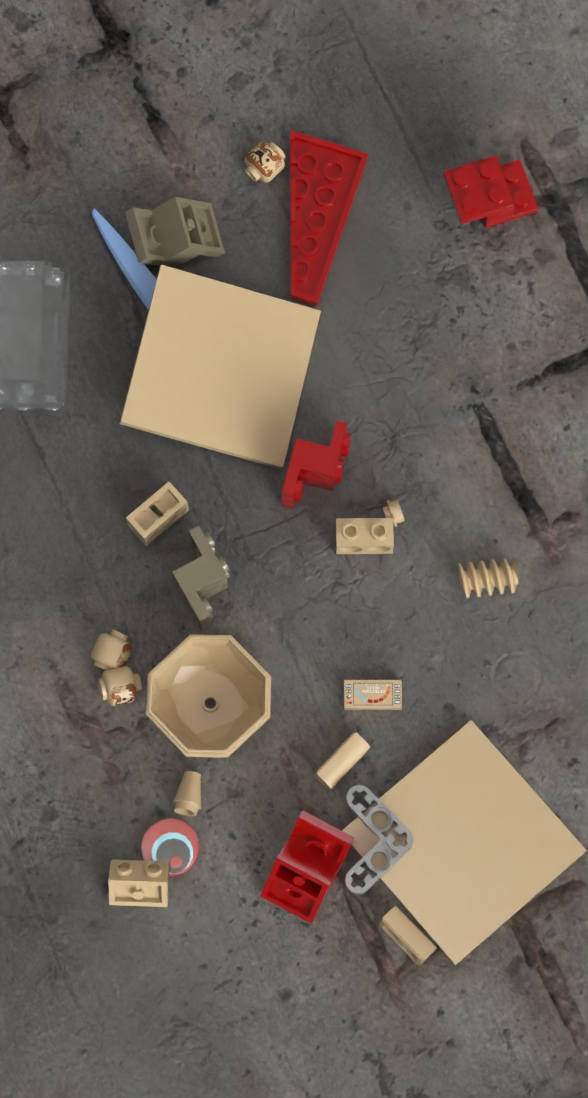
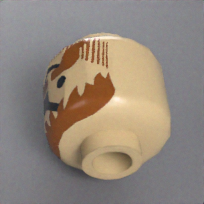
M260 142L246 155L245 163L247 168L245 172L255 182L260 180L269 183L284 169L285 154L273 142L269 144Z
M113 629L111 634L101 633L91 652V658L95 660L94 665L104 670L126 666L133 651L132 645L126 642L128 636Z
M128 666L104 670L102 678H98L102 701L107 700L111 706L134 702L137 697V691L142 690L139 674H133L132 669Z

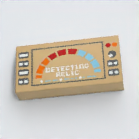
M344 680V710H402V680Z

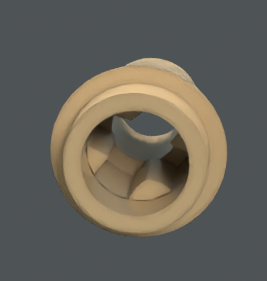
M193 771L184 772L173 800L176 813L184 816H196L197 811L201 809V774Z

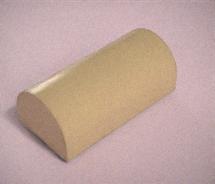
M353 732L314 773V777L331 790L370 749V746L357 732Z
M394 906L379 922V926L419 966L437 949L397 906Z

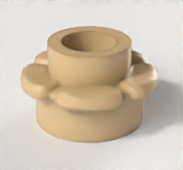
M387 500L388 506L383 507L386 518H393V523L396 527L397 523L404 522L405 520L398 500L392 502Z

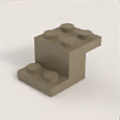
M174 197L152 211L133 207L125 212L139 263L177 268L198 255L218 258L225 254L211 203Z
M197 526L189 531L191 545L198 558L176 569L172 574L176 588L203 633L212 628L211 619L214 618L213 610L207 599L228 588L227 578L230 575L228 573L229 568L221 555L216 557L215 543L209 532L203 533L200 527Z

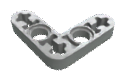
M355 785L347 792V805L380 839L346 874L345 885L348 891L355 895H361L367 892L411 849L413 836L410 830L367 787ZM355 792L359 795L365 793L364 801L369 806H371L372 802L377 805L370 809L366 817L362 814L366 811V808L361 803L356 805L352 803L354 801L352 794ZM374 813H385L388 817V823L381 828L375 827L371 822V817ZM392 823L397 825V827L393 828V831L398 836L403 834L407 836L405 839L407 845L405 847L402 845L395 847L393 845L395 838L390 833L387 837L382 835V833L390 829ZM383 853L387 857V865L381 869L373 867L370 861L372 855ZM365 863L369 871L376 874V876L372 879L371 875L368 874L363 880L365 886L361 888L358 885L354 888L351 886L353 882L351 876L355 874L359 877L365 872V869L361 867Z

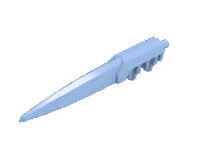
M94 208L92 216L106 244L129 283L149 310L156 278L145 264L138 262L135 252Z

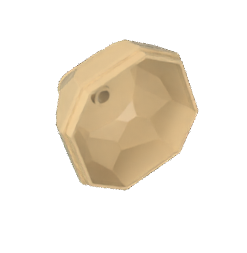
M190 634L148 673L146 715L186 757L228 758L270 719L271 676L232 635ZM210 699L216 702L215 707L211 709L205 706L206 701Z

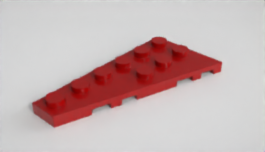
M290 130L291 298L318 306L369 154Z

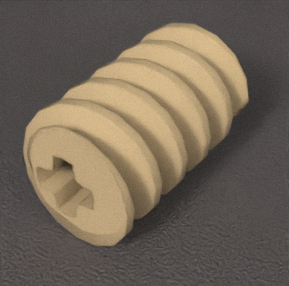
M502 558L499 567L496 561L491 559L488 568L484 561H479L477 569H475L472 562H468L465 571L462 565L458 563L460 589L463 591L466 599L470 598L471 590L475 591L477 597H481L482 589L484 588L489 596H492L494 587H497L500 595L504 594L505 586L509 587L511 593H515L516 585H518L516 558H512L511 565H509L506 558Z

